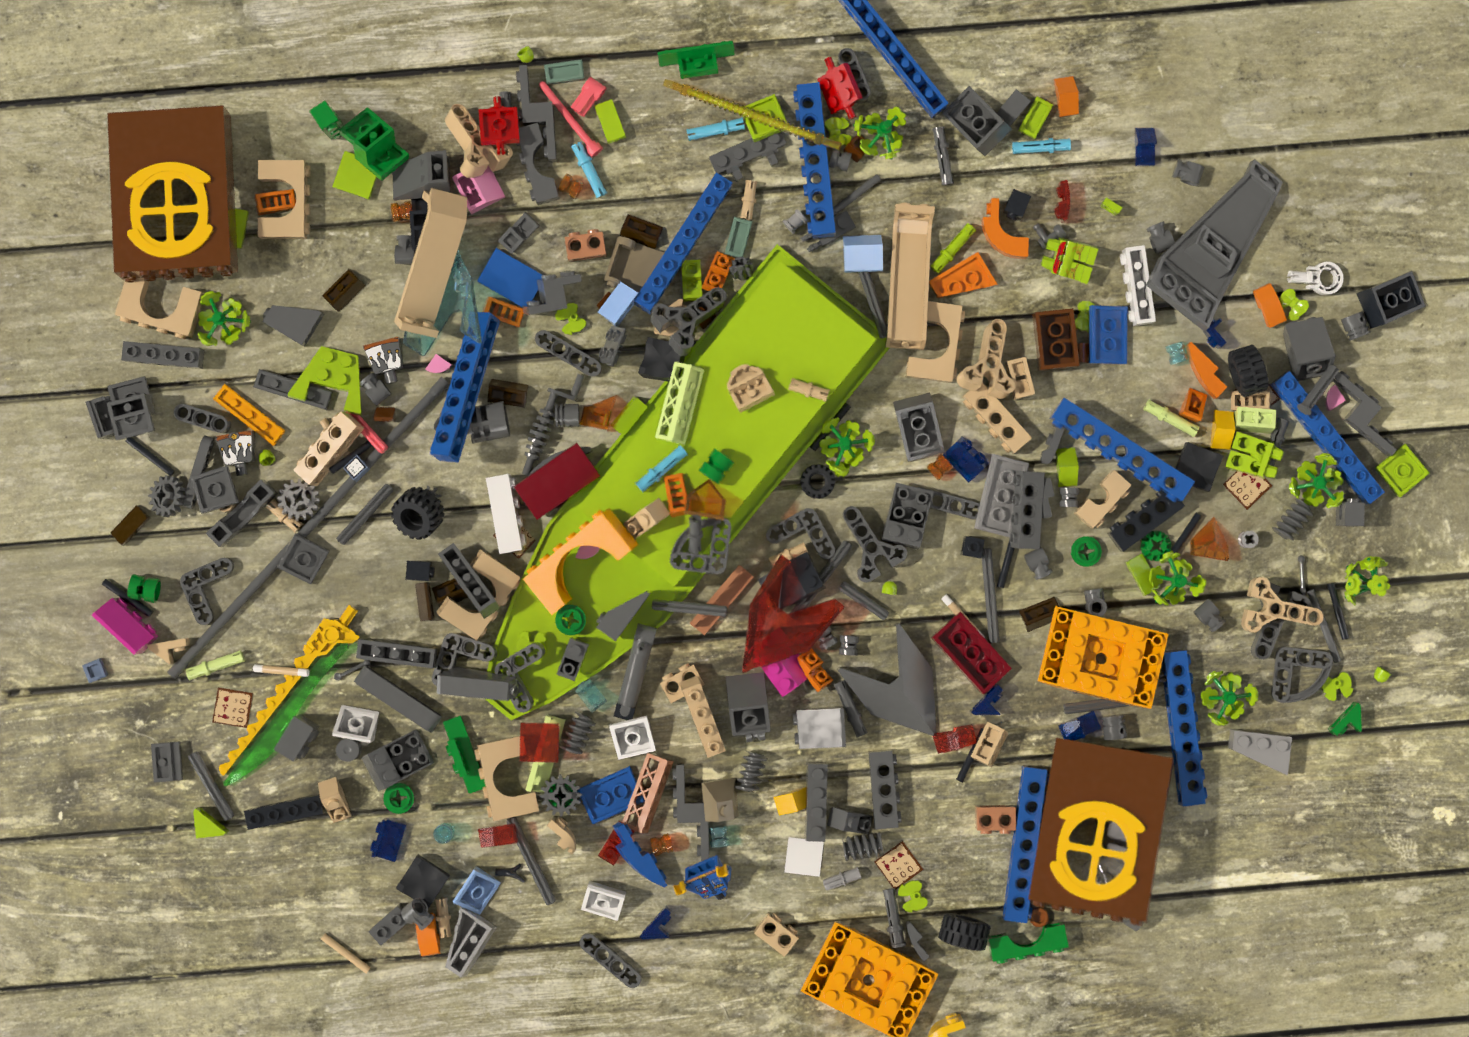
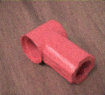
M590 76L583 85L582 92L572 104L571 109L580 116L585 117L593 104L603 96L607 87Z

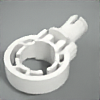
M1332 262L1308 266L1306 268L1307 272L1289 271L1287 277H1291L1287 278L1288 283L1315 284L1307 285L1306 289H1313L1320 295L1335 293L1343 284L1342 270ZM1333 269L1330 272L1333 275L1332 285L1329 287L1323 286L1320 281L1321 272Z

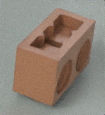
M599 229L588 230V234L580 235V232H573L568 234L569 237H564L568 261L574 262L606 257L603 231L599 232ZM592 239L600 240L599 247H590V241ZM580 242V250H571L572 243Z
M1014 805L975 806L976 830L980 831V834H992V830H999L1000 834H1011V830H1016V807ZM984 815L991 817V821L987 825L981 823V818ZM1003 815L1010 816V822L1006 825L1000 822Z

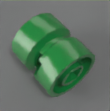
M714 448L708 456L709 461L704 462L698 471L719 485L725 477L724 472H728L734 465V462Z
M133 574L128 585V598L136 600L143 598L146 602L156 603L160 595L161 579L152 577L145 579V576Z

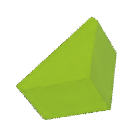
M1075 447L1058 448L1056 450L1058 487L1077 486L1079 465Z
M197 807L193 811L196 838L223 836L229 832L225 826L201 807Z

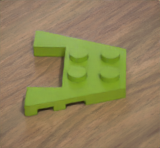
M321 346L288 392V397L305 401L311 383L348 392L343 409L344 412L361 416L359 356Z

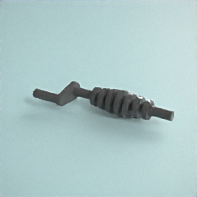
M577 374L570 395L548 388L547 391L551 393L544 409L541 408L539 411L543 415L542 417L538 415L536 419L541 420L540 424L534 422L532 425L538 427L537 431L530 429L529 432L534 434L535 438L528 436V441L533 443L532 446L526 445L530 452H525L524 454L527 456V460L522 474L528 476L534 461L540 459L537 456V452L543 453L544 450L539 447L540 445L545 447L547 445L546 442L542 441V438L550 439V436L544 433L545 430L552 431V428L547 427V424L553 425L554 421L550 420V416L555 417L553 407L557 396L559 395L577 402L585 376Z

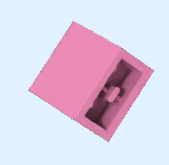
M489 166L483 175L467 178L462 173L452 177L461 196L467 197V208L471 214L505 198Z

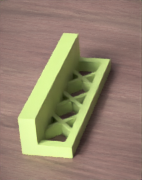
M674 363L655 438L685 445L704 369L688 364ZM680 368H685L683 376L679 379ZM678 387L679 393L674 397V390ZM673 406L674 412L669 416V409ZM668 425V426H669L668 435H667V436H664V435H663L664 429H665V427Z
M546 715L526 791L545 793L541 790V787H547L545 781L550 780L566 719Z

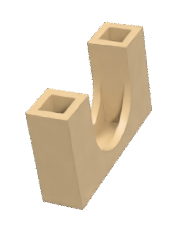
M258 160V179L261 182H285L290 184L296 193V204L293 210L286 216L278 218L258 217V237L260 239H307V234H310V223H307V215H310V204H307V196H310L311 190L310 184H307V177H310L311 169L305 160Z
M137 278V282L134 283L124 282L115 315L120 317L119 321L131 324V321L138 322L139 327L149 329L150 326L156 327L157 332L168 334V331L175 333L174 337L186 340V337L193 338L198 314L202 308L200 303L201 296L204 293L183 287L175 311L166 318L155 319L148 314L145 308V296L150 281H144V278Z
M928 301L927 322L937 324L945 330L948 336V348L944 355L937 359L908 357L905 377L952 383L953 379H956L957 368H954L955 360H959L960 355L957 343L961 341L963 330H959L960 322H964L965 311H962L961 305Z
M481 549L470 563L474 570L491 581L493 586L492 596L499 607L501 605L504 606L509 599V593L519 586V579L521 577ZM448 596L437 610V614L476 641L479 637L482 638L487 631L486 626L490 621L493 622L498 615V612L495 611L484 619L478 610L467 609Z
M523 735L478 744V749H475L474 752L476 761L480 760L481 768L478 771L480 780L484 779L485 787H482L484 799L488 798L489 806H486L488 818L492 817L493 821L539 811L534 791L507 796L500 793L493 782L494 770L500 762L505 759L527 755Z

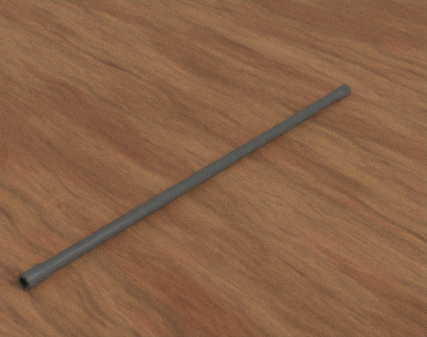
M442 376L383 440L388 449L434 399L440 396L450 385ZM375 449L364 462L371 468L383 454ZM349 477L297 534L306 538L357 482ZM290 541L194 645L167 671L172 678L176 679L187 668L196 655L275 572L277 564Z

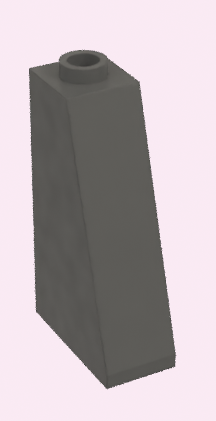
M456 666L437 675V694L508 701L517 696L519 690L517 685L518 678Z

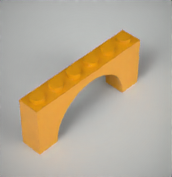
M610 508L604 512L599 510L592 516L594 519L592 522L586 521L579 527L580 532L570 534L566 538L567 542L564 545L560 543L552 549L554 553L551 556L547 554L539 560L541 564L538 567L533 565L526 571L528 575L523 580L551 615L572 600L564 583L563 567L566 557L573 548L584 545L596 546L606 550L619 561L639 545Z

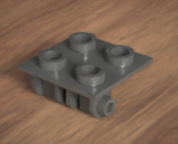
M611 326V329L607 331L605 336L606 342L599 352L600 359L598 362L605 363L611 367L617 364L620 356L617 353H621L618 349L619 347L623 348L620 343L624 344L627 337L625 335L627 332L625 328Z

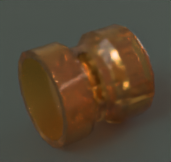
M566 174L558 190L562 193L566 192L571 198L576 199L584 182L574 180L571 175Z
M404 201L401 206L397 202L391 203L393 222H400L401 218L407 221L410 220L409 211H412L411 201Z
M942 454L936 457L934 463L926 466L938 481L945 472L953 469L952 465Z
M669 833L663 834L660 838H650L655 857L660 856L663 852H674Z

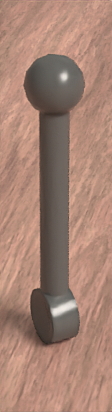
M1300 555L1298 557L1301 580L1300 594L1306 595L1304 582L1305 557Z
M364 660L363 663L341 674L336 673L334 675V679L340 681L343 676L363 667L364 665L369 666L371 664V661Z

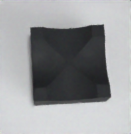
M648 337L644 359L638 373L643 378L670 382L674 363H684L685 356L678 355L668 344L669 341ZM680 368V371H679V375H678L679 378H680V375H681L682 368Z
M1185 442L1175 469L1195 481L1193 487L1210 492L1223 455L1190 442Z
M418 854L396 889L412 899H422L429 909L450 877V874Z

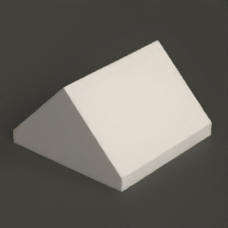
M342 705L332 736L368 743L373 742L379 712Z
M647 716L609 725L618 760L656 751Z
M589 881L581 910L618 921L626 892Z

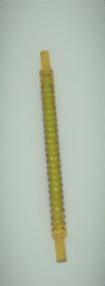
M668 79L664 80V87L678 91L683 96L689 95V98L694 97V100L698 98L699 102L703 100L705 104L708 102L709 105L714 104V107L719 106V109L724 108V111L728 109L729 113L733 111L735 115L738 113L739 116L744 115V118L749 117V120L754 119V122L758 120L759 124L762 122L765 126L769 124V127L774 126V129L779 128V131L784 130V133L789 132L790 135L793 133L795 137L799 135L800 139L804 137V140L809 139V142L814 141V144L819 146L823 144L836 150L841 148L842 143L826 138L822 133L818 132L815 134V131L810 132V129L805 130V127L801 129L800 125L797 127L794 123L790 125L789 121L785 123V120L780 121V118L775 119L774 116L770 117L769 114L765 116L764 112L760 114L759 110L755 112V109L750 110L749 107L745 108L744 105L740 106L739 103L735 105V102L732 101L730 103L729 99L725 101V98L720 99L719 96L715 97L714 94L710 95L709 92L705 94L704 90L700 92L699 88L695 90V87L690 88L688 84L681 85Z

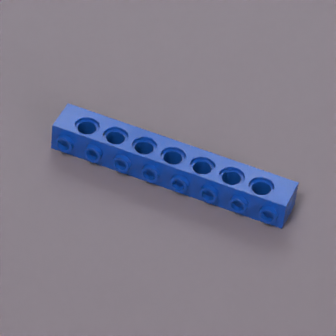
M838 0L931 119L948 106L947 100L867 0Z
M820 83L797 84V91H793L794 103L798 102L799 109L795 110L796 121H800L801 128L797 129L817 137V144L810 146L807 144V141L811 137L798 134V140H802L803 147H799L800 159L804 158L805 166H801L802 177H806L807 184L803 185L804 196H808L809 203H805L806 215H810L811 222H807L808 234H812L813 239L836 237ZM806 101H811L813 103V106L811 108H805L803 106V103ZM807 120H813L815 122V125L813 127H807L805 125V122ZM817 157L820 161L818 164L812 165L809 163V159ZM819 176L822 180L815 184L811 181V178ZM819 194L824 199L821 202H815L813 197ZM818 213H822L826 218L823 221H817L815 216Z
M717 172L715 173L635 298V306L648 314L652 313L654 306L659 302L732 188L733 182Z
M471 312L446 400L431 445L430 455L439 461L459 463L500 320L491 313Z
M1290 371L1283 373L1270 384L1321 451L1332 455L1334 460L1337 461V464L1333 466L1337 471L1341 472L1343 479L1362 503H1365V505L1371 504L1385 493L1316 404L1311 409L1312 413L1310 415H1305L1298 410L1297 405L1302 403L1308 394Z
M1066 398L1060 401L1050 417L1053 420L1052 424L1059 429L1064 427L1069 431L1068 434L1077 440L1081 438L1086 441L1085 445L1092 450H1095V448L1102 452L1101 456L1110 461L1114 459L1118 462V467L1125 471L1131 470L1134 472L1133 476L1142 482L1145 479L1151 483L1150 487L1158 492L1162 490L1167 494L1166 497L1175 503L1176 501L1184 500L1195 482ZM1069 415L1076 417L1077 423L1075 425L1068 423L1067 418ZM1086 425H1089L1093 428V434L1091 436H1088L1084 433V427ZM1102 436L1109 438L1108 446H1103L1100 443ZM1118 446L1124 447L1126 451L1123 457L1117 455L1116 449ZM1135 456L1139 457L1142 461L1140 467L1133 465V458ZM1151 467H1155L1158 470V475L1155 478L1149 474ZM1168 477L1174 480L1172 488H1168L1165 484Z
M1187 650L1164 652L1161 668L1167 680L1163 684L1178 805L1184 807L1206 804L1207 790L1206 787H1203L1205 772L1201 768L1200 762L1203 760V755L1198 746V741H1200L1199 730H1196L1198 715L1194 711L1193 705L1196 702L1195 693L1191 689L1193 675L1189 673L1191 658L1187 654ZM1177 665L1181 667V673L1178 676L1173 671ZM1179 684H1181L1184 689L1182 694L1180 695L1176 693V687ZM1183 703L1186 706V710L1180 714L1178 707ZM1186 722L1188 724V730L1185 733H1183L1181 731V725ZM1185 742H1189L1191 745L1190 750L1187 752L1183 750ZM1188 761L1193 763V768L1190 771H1187L1185 768ZM1194 780L1195 787L1194 789L1189 790L1188 783L1189 781Z
M1022 765L1016 809V830L1013 832L1002 916L1006 921L1027 923L1028 918L1031 919L1032 907H1029L1030 901L1028 898L1040 834V823H1042L1043 817L1042 807L1045 804L1047 794L1045 792V785H1048L1050 777L1045 768ZM1033 782L1039 784V789L1036 792H1031L1029 789L1030 784ZM1030 801H1035L1037 805L1033 811L1027 810V804ZM1028 820L1034 822V827L1031 830L1024 828V824ZM1026 839L1031 840L1032 843L1029 849L1022 848V842ZM1022 859L1029 860V865L1026 868H1020L1019 866ZM1025 878L1027 881L1026 885L1018 887V879ZM1023 897V905L1015 906V899Z

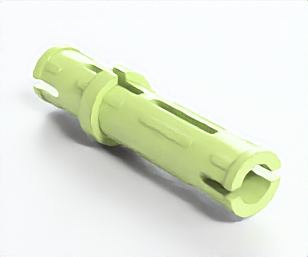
M1148 399L1145 404L1146 406L1143 408L1144 411L1158 417L1159 421L1163 420L1192 437L1197 434L1198 431L1196 430H1199V426L1169 411L1168 407H1162Z
M239 650L212 661H203L201 664L185 670L190 681L245 662V659H243L242 651Z

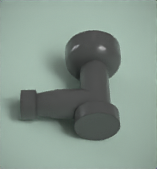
M1039 223L1033 226V229L1040 237L1037 242L1043 250L1046 248L1049 238L1067 237L1059 224L1054 226V232L1049 235L1046 234Z

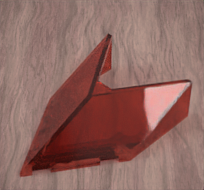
M782 554L750 603L742 673L790 658V656L808 652L845 608L835 598L788 614L779 608L783 571L791 563Z

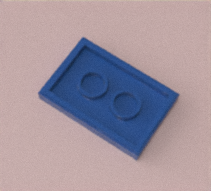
M496 248L477 282L522 307L527 305L528 301H533L539 291L537 280L542 279V274Z
M1089 306V363L1127 364L1128 307Z
M630 766L578 789V792L582 793L580 797L592 825L627 810L637 783ZM643 795L636 799L637 805L645 802Z

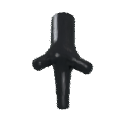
M521 864L509 869H495V876H506L515 878L522 883L525 882V879L516 873L522 867Z

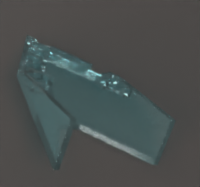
M457 250L434 326L440 333L452 313L461 311L460 331L480 344L482 339L473 279ZM405 331L403 344L418 354L425 356L436 338Z

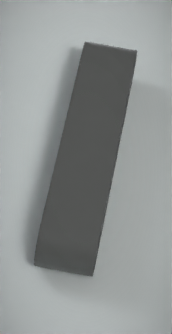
M366 665L363 666L354 680L358 686L430 733L434 731L443 717Z

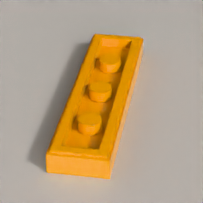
M226 384L222 386L213 398V400L273 446L276 445L286 432V430Z

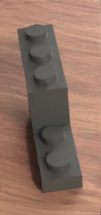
M519 65V71H516L517 83H520L521 89L517 90L518 102H521L522 109L518 110L519 121H523L524 126L535 123L546 125V127H543V138H547V146H544L545 158L548 157L549 163L557 162L553 103H530L527 65Z
M1340 371L1333 379V382L1357 401V404L1343 420L1386 456H1392L1397 450L1393 447L1394 443L1386 437L1383 439L1378 434L1379 431L1372 425L1368 426L1369 422L1382 408L1378 404L1379 401L1371 395H1366L1363 392L1364 388L1357 383L1353 384L1348 380L1350 377L1345 372Z
M676 764V768H673V780H677V787L673 788V799H677V807H673V817L677 818V823H701V826H697V837H701V845H697V856H701V861L709 859L708 822L705 821L704 803L685 802L684 764Z

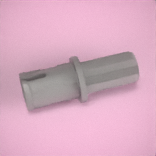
M858 867L843 873L840 871L838 875L824 879L823 884L826 890H830L841 885L846 886L847 883L862 878Z

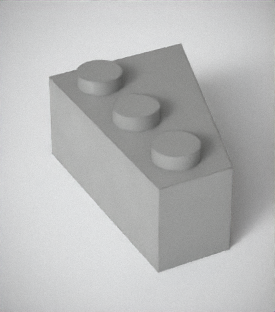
M1230 729L1229 749L1282 774L1288 775L1292 737Z
M460 907L457 925L454 930V938L445 967L461 978L467 976L497 926L479 914Z

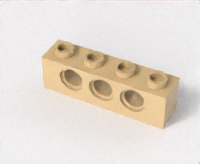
M982 382V386L976 391L969 390L962 396L964 399L963 404L969 410L973 409L977 413L975 417L982 425L986 423L990 428L988 432L995 439L998 437L1002 441L1001 446L1007 453L1011 451L1014 454L1032 437L997 398L987 395L988 388ZM980 399H984L988 403L987 408L984 410L978 407ZM993 413L1000 416L998 424L992 423L990 419ZM1005 428L1012 429L1013 436L1011 438L1004 436L1003 431Z
M342 411L337 413L333 417L332 423L321 432L320 438L309 447L308 453L298 460L294 471L308 485L318 486L329 473L328 468L337 463L364 427L349 413ZM339 429L342 431L340 437L337 435ZM329 443L330 448L329 451L326 452V446ZM317 458L318 464L314 466V461Z
M698 676L680 682L707 757L725 752L726 750Z

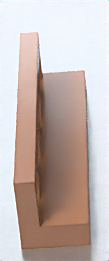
M738 565L706 604L721 605L728 608L753 579V576L742 566ZM697 614L689 624L705 635L720 616Z
M647 753L622 824H627L630 829L639 833L648 834L674 761ZM651 758L659 761L657 770L652 772L649 768ZM650 777L651 787L645 790L642 782L645 778ZM643 795L645 804L638 808L636 799ZM634 813L637 814L639 819L637 826L628 823L630 816Z

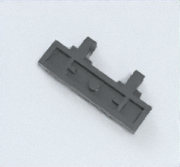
M782 132L755 143L750 138L709 156L715 173L721 174L725 171L727 174L732 173L735 181L738 182L743 179L739 169L743 167V163L761 156L762 158L767 157L771 167L777 165L778 160L775 154L779 153L778 148L786 145V141Z

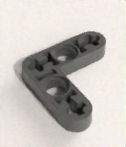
M806 508L770 527L766 532L767 540L776 544L805 529L821 558L829 559L835 554V547L818 515L811 508ZM805 512L813 513L812 521L813 523L818 521L819 525H815L808 530L807 526L810 523L808 520H803ZM790 520L797 523L796 530L792 532L786 529V523ZM782 524L784 531L788 535L783 536V533L778 535V540L770 539L771 530L774 529L775 532L781 530L778 526ZM815 528H820L823 531L822 538H813L812 531ZM827 538L828 542L824 543L826 547L832 548L830 555L822 554L823 547L821 544L817 546L816 542H821Z
M229 558L215 560L185 573L180 578L183 592L195 620L200 625H208L214 620V613L202 586L226 576L234 570V563ZM223 561L229 563L228 571L221 569L216 572L215 568L222 566ZM205 568H209L212 571L210 579H205L202 576ZM198 572V578L202 582L199 583V580H195L192 582V586L186 585L187 577L195 578L197 577L195 573ZM196 593L202 596V602L198 605L192 601V597ZM203 605L206 606V608L202 609L204 613L209 614L207 621L200 619L202 612L201 610L196 611V608Z
M447 634L443 639L433 671V684L437 686V675L444 671L440 670V667L452 669L456 666L459 653L481 661L491 662L497 657V649L493 645L476 641L463 635ZM454 638L457 641L456 645H452L449 640ZM469 642L475 645L472 653L466 650V645ZM446 649L454 650V653L447 652ZM489 649L492 655L486 658V654L480 653L479 650ZM445 655H450L452 658V662L448 666L443 663Z
M539 642L528 645L501 661L495 667V674L512 675L518 678L519 690L517 695L521 692L523 694L510 700L519 712L529 711L533 707L534 701L517 672L544 656L545 648ZM534 649H539V652L537 654H534L531 657L527 655ZM516 656L524 658L523 666H519L516 663ZM507 667L508 670L502 673L501 669ZM522 700L527 701L526 706H521Z

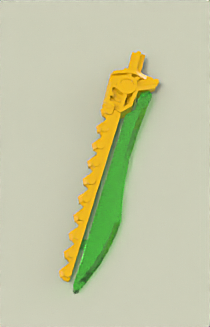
M348 605L339 619L323 618L307 641V644L304 645L303 651L305 655L294 659L295 667L308 669L318 656L327 655L338 643L340 645L329 657L318 660L311 669L309 676L304 678L251 748H248L247 746L302 677L284 675L286 682L275 687L277 695L266 699L265 704H267L268 708L257 712L258 722L249 724L247 726L249 734L238 738L237 744L239 749L229 751L228 757L230 761L219 765V771L224 776L240 755L244 754V757L224 781V786L236 782L253 771L275 751L273 749L309 694L349 649L348 643H354L360 638L359 635H356L348 627L358 613L356 608Z

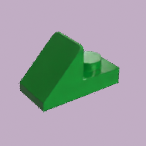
M1353 702L1327 729L1330 733L1336 736L1338 734L1342 735L1348 729V724L1357 732H1362L1361 705Z

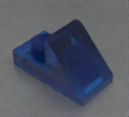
M1135 128V167L1155 166L1157 138L1154 128Z
M995 684L970 712L973 715H1001L990 703L992 701L996 703L1003 696L1001 694L1003 689L998 684Z
M1094 711L1058 725L1063 739L1072 741L1086 737L1085 735L1101 729Z
M665 906L641 932L639 937L641 939L670 938V935L660 925L665 926L671 919V910Z

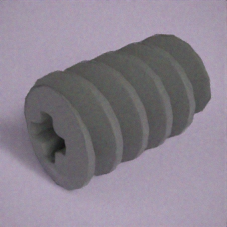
M1297 498L1295 499L1297 504L1292 503L1290 505L1292 510H1286L1288 516H1281L1283 522H1276L1278 528L1272 527L1274 532L1286 540L1294 541L1295 539L1291 534L1299 535L1296 528L1303 529L1304 526L1301 522H1309L1306 516H1314L1310 507Z
M575 711L579 718H572L576 724L569 725L572 732L565 733L569 739H562L566 745H559V747L573 754H582L583 751L579 747H586L582 740H589V736L586 733H592L593 730L589 726H595L596 723L592 718Z
M745 750L749 755L743 756V758L748 762L741 763L745 770L739 771L743 778H737V781L742 784L735 786V788L754 793L753 791H759L760 789L755 784L762 782L757 776H763L764 774L759 769L766 767L761 761H767L768 758L762 754Z
M880 832L877 833L876 838L870 833L868 839L862 834L861 840H859L857 835H854L853 841L847 836L846 842L843 841L845 860L848 861L850 855L853 860H856L857 854H859L861 859H864L865 853L871 858L872 852L875 853L876 857H879L880 851L883 853Z

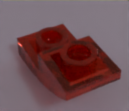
M1067 180L1059 182L1056 188L1057 196L1059 199L1062 198V201L1056 204L1054 212L1056 218L1060 219L1061 223L1068 219L1070 210V190Z
M972 724L954 727L952 731L934 733L933 735L938 754L958 750L977 743Z
M614 829L598 854V857L613 866L620 857V853L615 846L621 843Z
M515 823L478 829L481 848L518 842Z

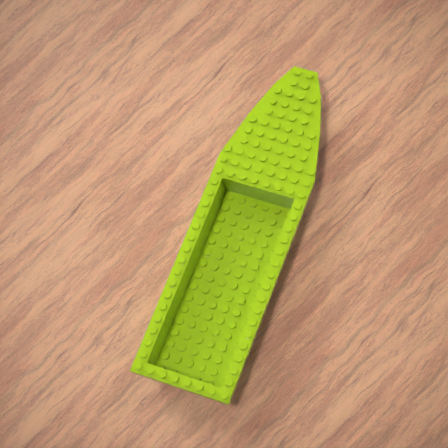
M777 244L692 347L691 352L685 356L683 364L704 369L685 445L655 438L669 382L664 381L646 403L647 409L624 436H619L596 464L595 468L599 472L600 477L569 497L547 524L520 580V584L512 597L494 644V647L497 649V657L494 661L489 662L487 672L495 673V667L498 663L517 653L516 644L519 640L517 636L521 632L527 631L529 641L533 643L538 632L544 634L547 639L544 641L546 643L544 656L517 672L533 698V707L523 713L517 711L511 700H485L510 720L518 718L551 703L603 670L631 649L638 623L654 628H659L674 612L652 609V601L659 599L683 602L706 574L704 572L678 570L670 564L673 546L678 537L689 527V517L691 515H699L702 520L713 517L728 519L731 524L729 544L733 541L819 436L823 429V423L836 415L890 349L886 347V338L881 339L879 337L875 323ZM745 364L756 368L759 367L775 395L740 413L727 388V382L731 376L730 373L738 366ZM682 368L680 378L683 376L685 368ZM792 378L808 384L811 382L814 386L829 389L826 402L811 396L805 397V394L788 390ZM678 387L674 390V397L679 393ZM673 406L669 409V416L674 412ZM667 425V426L665 427V429H664V433H663L664 436H667V435H668V431H669V426H668V425ZM680 445L688 455L660 477L661 480L659 482L656 481L645 492H642L636 485V482L645 476L650 468L653 469ZM714 448L734 462L728 472H724L725 477L719 485L698 471L704 462L709 461L708 456ZM683 473L690 514L671 517V514L636 538L635 541L639 545L619 561L602 548H600L597 554L587 559L575 558L580 546L573 548L569 552L564 562L563 578L572 600L566 605L580 607L586 615V624L584 629L576 635H565L560 632L555 623L557 612L551 615L525 583L523 578L528 575L526 571L533 565L538 567L541 564L539 560L547 554L551 556L554 553L552 549L560 543L564 545L567 542L566 538L570 534L580 532L579 527L586 521L592 522L594 520L592 516L599 510L604 512L610 508L623 524L644 507L660 498L670 513L664 476ZM680 481L669 483V486L678 485L681 483ZM682 489L673 490V491H670V492H671V494H672V493H677V492H682ZM683 497L672 499V502L683 500ZM685 505L676 506L673 508L685 507ZM721 521L720 524H717L720 533H715V538L722 537L727 539V534L723 535L724 529H728V525H725V521ZM713 526L701 529L703 531L701 551L693 554L710 555ZM689 538L683 544L680 552L691 553L689 551ZM718 540L714 544L715 550L719 552L723 551L726 547L725 542L722 540ZM713 553V557H717V559L720 557L719 554ZM678 555L677 558L673 559V562H676V566L686 563V568H690L691 556H687L686 560L681 559V555ZM700 557L694 558L692 562L693 566L697 569L702 568L704 565V561ZM646 591L651 592L616 641L596 628L599 624L596 621L603 612L607 613L609 610ZM573 612L570 614V617H563V619L568 621V628H570L572 623L579 622L573 618ZM571 637L590 644L575 681L557 675ZM528 653L527 655H528L529 657H531V656L534 655V654H533V653ZM516 656V663L519 666H523L524 658ZM507 667L502 668V669H501V672H502V673L506 672V671L508 670V668H507ZM522 692L519 693V694L516 696V698L519 697V696H521L523 693H522ZM522 700L521 706H526L527 701Z

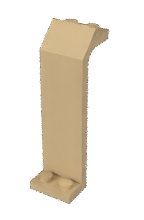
M431 188L430 192L424 190L422 198L428 204V212L394 322L400 330L437 338L439 331L434 324L467 221V197Z
M906 202L895 205L886 347L924 350L927 334L931 230L935 206L928 204L911 205Z

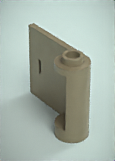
M618 236L604 277V281L607 282L606 285L616 288L622 282L639 293L665 252L636 244L631 239Z

